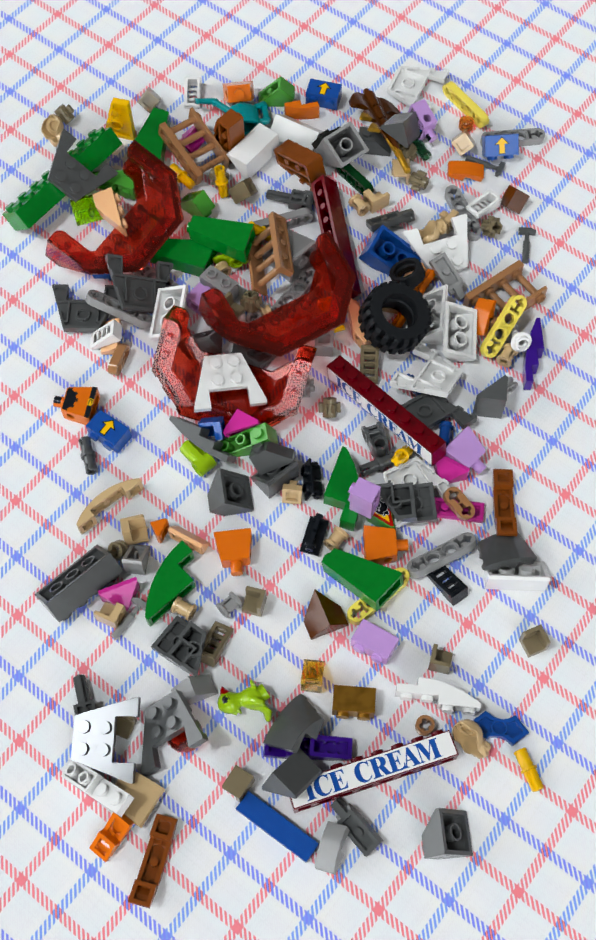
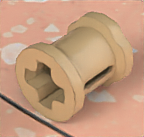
M359 193L349 199V206L354 207L359 216H364L371 208V205L366 203Z
M506 343L503 346L502 353L496 357L497 363L508 368L512 365L514 356H517L519 352L511 348V343Z
M337 526L333 528L334 532L331 536L323 541L324 545L331 551L334 548L339 549L342 542L349 538L347 532Z
M180 596L175 599L171 607V613H178L185 617L187 621L193 618L197 610L196 604L191 605Z

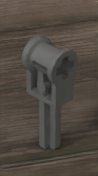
M293 189L291 194L267 190L266 193L267 199L288 203V209L293 210L307 207L312 211V204L315 202L313 192L309 190Z
M76 675L73 678L78 704L73 705L75 715L97 709L94 699L90 700L85 675Z

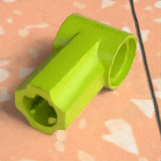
M190 440L185 441L179 448L180 452L191 463L195 472L201 477L217 465L211 455L194 445Z

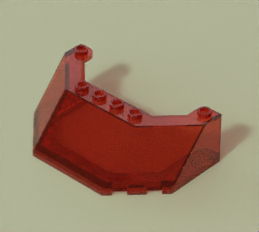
M134 140L127 149L128 159L123 165L124 174L133 180L136 204L124 216L128 224V228H126L128 236L125 237L114 228L96 251H89L66 232L59 230L55 231L47 240L45 256L59 267L89 275L110 274L105 260L107 253L122 255L123 273L142 271L184 221L180 191L177 184V173Z
M326 231L317 237L315 242L317 250L313 251L309 257L310 264L315 272L308 293L250 323L238 320L223 293L218 289H210L201 294L198 310L206 324L230 343L282 357L345 323L356 274L330 232Z
M173 305L163 318L152 372L163 385V390L168 398L173 401L180 416L200 421L201 418L224 416L226 427L235 411L239 409L258 419L261 424L267 423L273 427L281 423V421L297 415L317 348L308 345L298 348L293 361L273 371L248 364L267 398V405L250 407L247 389L209 392L211 411L194 413L204 356L216 354L200 349L188 329L189 312L185 308Z

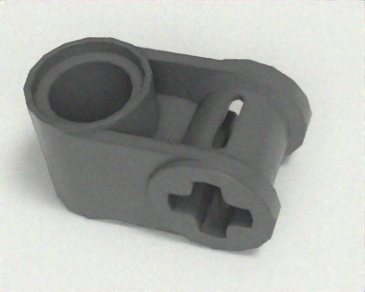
M379 421L369 427L362 426V435L371 455L374 458L387 455L388 440L381 422Z

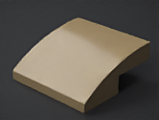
M135 772L134 784L118 779L115 785L134 797V800L124 814L135 825L142 828L165 789L140 773Z

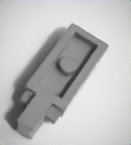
M444 252L429 261L430 266L442 285H448L450 296L454 295L458 301L464 299L465 293L462 290L464 288V281L446 253Z

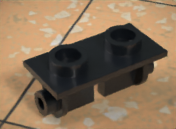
M309 458L301 467V476H303L302 492L305 495V501L311 496L314 499H321L323 495L322 482L315 481L321 479L320 465H318V462H311V458Z
M317 513L316 516H310L300 552L319 556L329 524L328 520L323 519L322 514Z

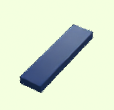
M250 791L247 792L236 807V811L305 863H307L319 846L318 842Z

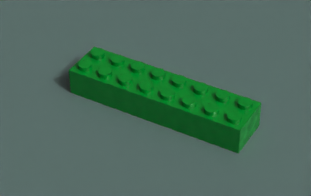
M101 127L98 130L93 129L88 133L89 137L86 140L82 139L76 144L77 148L71 149L67 153L92 172L122 145V142L111 127ZM49 170L41 175L42 179L40 181H35L29 186L30 190L21 193L15 203L12 202L5 207L6 211L2 215L15 231L31 228L66 196L47 180Z

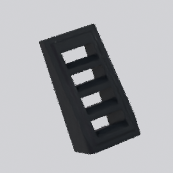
M446 566L427 575L453 606L468 596V587ZM441 572H444V574L439 578L436 577Z

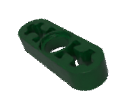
M350 163L343 168L335 167L338 174L362 196L363 191L370 189L372 193L374 192L370 181Z

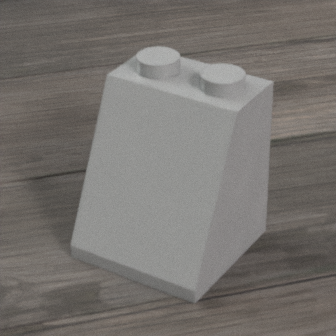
M351 121L324 137L315 150L316 153L322 156L323 165L343 168L369 151Z
M287 228L294 274L290 277L282 273L279 274L292 283L304 269L311 268L316 264V242ZM273 248L262 256L263 260H266L273 254ZM273 262L270 266L275 268V262Z

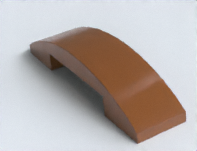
M493 469V511L497 536H517L518 534L517 520L514 514L513 469Z
M156 813L150 832V840L137 879L134 881L128 903L150 909L165 869L178 819Z

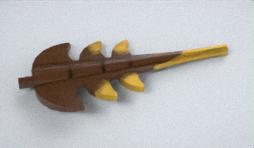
M365 88L363 93H353L349 99V105L352 108L363 109L359 119L361 121L373 122L367 130L369 132L381 133L397 157L404 173H410L411 169L399 143L380 128L394 114H400L399 110L388 100L376 97L374 91Z

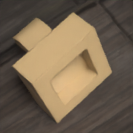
M455 209L450 213L443 210L439 214L440 219H444L448 223L447 234L453 229L450 219L459 216V212Z
M290 480L289 484H283L282 503L301 505L303 485H297L298 481Z

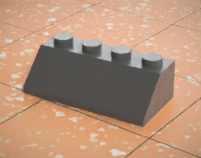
M96 545L34 595L60 623L62 620L68 619L78 607L84 606L88 599L98 594V591L104 589L106 584L116 580L123 570L110 552Z

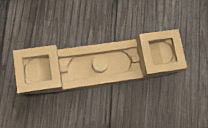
M136 478L120 482L95 497L87 505L76 525L79 532L84 534L97 524L95 516L123 495L130 500L144 489L141 479Z

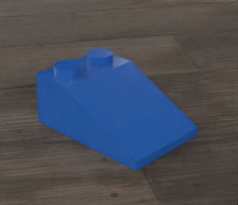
M381 225L373 232L359 256V259L368 266L389 275L392 266L402 259L416 258L419 261L421 260L417 253L411 249L410 244L384 225Z

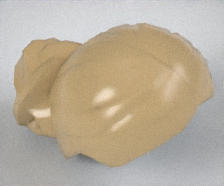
M51 114L43 121L41 132L47 140H50L54 147H57L61 132L64 130V124L59 116Z
M431 220L424 229L419 230L423 244L438 241L440 235L447 233L448 223L446 220Z
M464 719L453 726V739L461 745L465 753L472 754L478 759L489 755L491 744L483 738V731L476 722Z

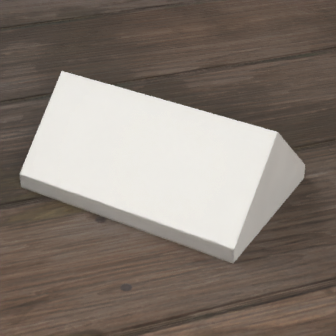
M276 114L271 126V130L278 133L279 144L289 139L314 152L316 149H314L312 143L324 132L284 114Z
M258 123L226 154L244 179L252 178L275 155L274 149L279 146L278 133Z
M447 284L422 296L423 299L427 300V307H430L432 313L430 315L432 317L430 330L422 339L426 344L442 345L444 302L447 301L448 296Z
M188 285L158 288L149 339L176 345L180 334Z
M445 301L442 353L450 362L476 360L477 309Z
M535 561L533 564L519 562L515 568L500 566L497 572L484 570L485 589L545 591L550 582V575L544 561Z

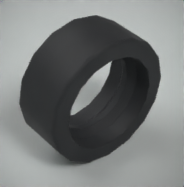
M405 258L392 266L389 276L392 281H396L398 284L399 282H404L407 286L416 287L424 280L425 271L419 259ZM413 271L411 274L401 277L405 273Z

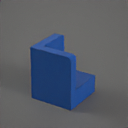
M224 416L201 418L198 422L199 427L210 429L208 437L215 436V440L224 439Z

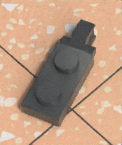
M412 209L401 212L397 210L367 219L366 226L374 232L381 225L388 228L397 227L404 222L408 224L415 220L414 211Z
M341 797L330 805L338 814L336 816L337 824L345 825L349 828L348 837L364 856H369L383 842L382 838L353 805L347 804Z

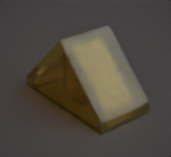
M304 659L301 691L322 693L325 661Z

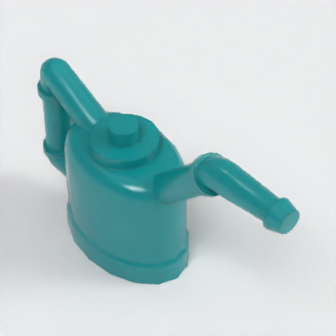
M195 98V104L213 105L225 113L230 109L240 113L244 119L245 136L258 123L268 125L271 121L268 105L265 101L256 104L239 102L228 107L217 98ZM259 109L262 110L263 118H259Z

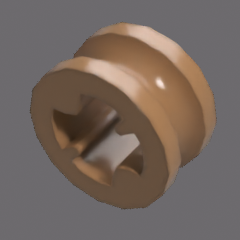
M428 715L420 716L415 724V729L421 736L430 735L435 727L433 718ZM422 721H427L426 724L430 723L428 730H423L424 727L420 728Z

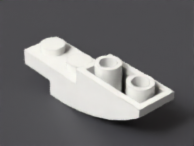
M418 677L417 685L397 683L395 697H400L404 701L421 699V702L424 703L437 701L436 709H440L443 713L460 711L464 715H475L481 709V703L471 695L442 681Z
M72 760L61 775L69 783L120 817L123 816L134 800V797L109 782L89 767Z

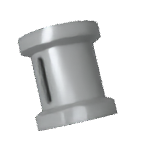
M231 591L224 601L216 604V607L224 617L228 618L234 609L241 607L243 604Z

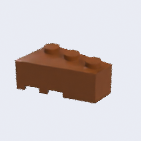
M233 109L228 110L216 120L213 130L215 132L214 137L227 152L245 137L243 116Z
M289 139L274 149L277 163L289 174L298 176L301 184L306 183L310 186V191H312V182L322 175L326 176L323 158L319 153Z

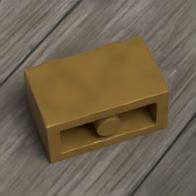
M334 685L332 715H336V718L348 719L349 716L357 717L358 720L362 721L374 718L376 688Z

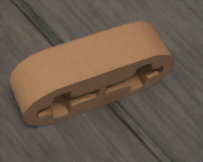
M122 343L117 345L108 365L109 374L120 375L129 355V345Z
M450 487L443 493L444 502L460 520L466 521L474 516L475 508L460 489ZM450 493H456L455 499H449ZM462 507L464 509H469V511L467 512L469 516L467 514L463 515L461 513L463 511Z

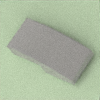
M330 821L327 822L315 862L317 870L336 874L344 856L341 850L350 831L347 826Z

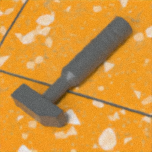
M467 155L465 161L483 164L486 169L496 170V177L502 174L506 164L500 162L499 166H495L470 155Z
M519 227L518 235H525L522 263L527 264L529 263L530 251L529 235L535 236L536 230Z

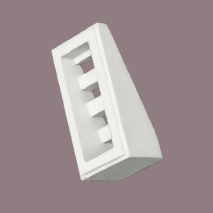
M185 77L184 108H200V104L188 103V101H195V98H188V96L201 98V77ZM188 86H197V88H188ZM188 91H197V93H188Z
M489 189L468 204L465 209L478 219L500 207L502 199Z
M112 320L91 334L90 349L95 350L121 341L122 325L116 320Z

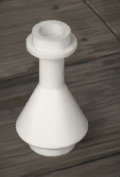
M516 323L509 334L512 335L511 348L514 351L522 352L530 347L532 338L527 332H518L519 327Z

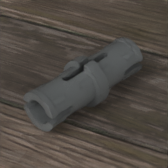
M88 436L81 437L78 440L81 447L80 456L84 461L86 474H96L98 472L95 461L96 453L92 449L91 438Z
M395 451L383 457H375L373 461L359 465L360 471L368 468V470L361 472L363 477L378 470L381 472L385 467L393 465L394 463L390 459L394 456Z

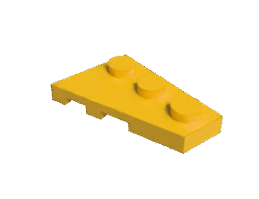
M113 97L105 128L111 127L118 138L134 141L136 132L130 101Z

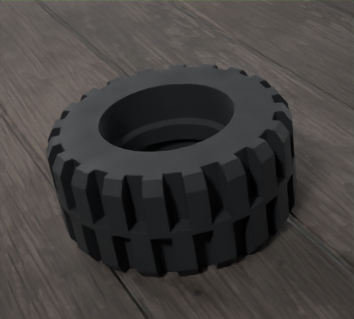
M396 281L383 282L373 288L359 309L358 322L361 324L359 328L362 333H365L364 338L367 341L369 340L374 348L378 347L380 348L379 351L384 353L388 351L389 354L393 355L397 352L398 354H405L407 351L413 350L429 332L430 325L432 324L431 309L427 307L428 302L426 299H423V294L420 291L414 290L415 287L407 286L404 282H399V284ZM382 308H392L400 312L407 322V328H398L390 324L384 317Z

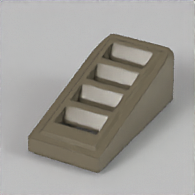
M361 345L360 372L362 374H374V376L366 377L373 383L378 384L379 348H374L372 345ZM364 367H372L374 369H364Z
M217 621L214 622L206 636L201 658L202 663L213 668L215 667L233 633V628ZM216 631H219V632H221V633H223V634H225V635L222 636V635H219V634H217V633H215V632H216Z

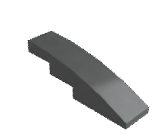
M170 416L169 420L194 445L221 461L235 463L237 456L221 450L223 442L208 437L210 429L199 427L198 424L180 417Z

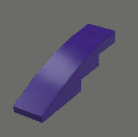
M536 318L530 333L532 343L524 355L522 372L523 390H531L534 381L533 374H536L539 366L538 358L542 357L544 351L540 318Z
M318 735L317 740L304 737L299 747L311 760L344 761L352 759V738ZM264 744L263 757L287 759L293 754V752Z

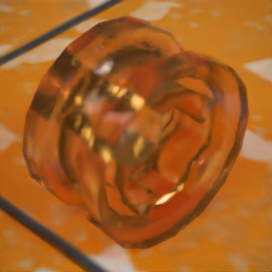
M462 116L459 120V129L462 132L465 129L470 132L473 129L474 119L471 116Z

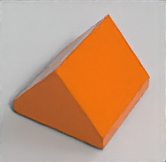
M166 518L150 522L158 543L163 542L170 527Z

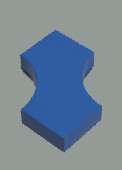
M485 711L473 720L481 727L485 740L499 738L513 746L529 734V731L516 715L508 719H499Z

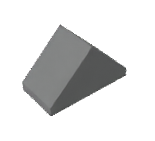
M139 544L129 546L122 558V564L126 573L146 574L150 546Z
M210 674L197 675L196 677L188 676L171 689V692L175 690L181 691L189 705L217 694Z

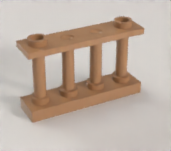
M192 107L189 111V119L173 127H169L166 122H163L159 125L158 134L188 173L189 177L195 182V185H198L202 182L205 171L220 163L224 167L229 168L230 159L226 155L228 152L222 148L202 121L201 115ZM192 124L198 130V132L183 140H178L175 136V133ZM203 137L207 145L192 153H188L185 150L184 146ZM211 150L217 156V158L202 166H197L194 162V159Z
M273 211L268 215L269 227L255 237L248 256L252 290L264 296L268 294L266 284L279 273L288 277L294 274L286 218ZM271 234V240L261 248V242ZM273 248V254L263 261L262 256ZM275 262V268L265 275L264 270Z
M518 260L465 294L463 306L475 307L479 298L485 299L490 297L492 300H497L496 304L503 310L506 303L495 291L501 288L510 296L519 295L509 284L512 280H517L531 294L526 298L527 306L524 310L526 311L533 305L540 304L545 300L548 288L544 286L537 290L522 275L524 264ZM509 313L505 315V322L508 323L512 320ZM495 315L494 318H490L488 332L491 330L492 326L498 318Z

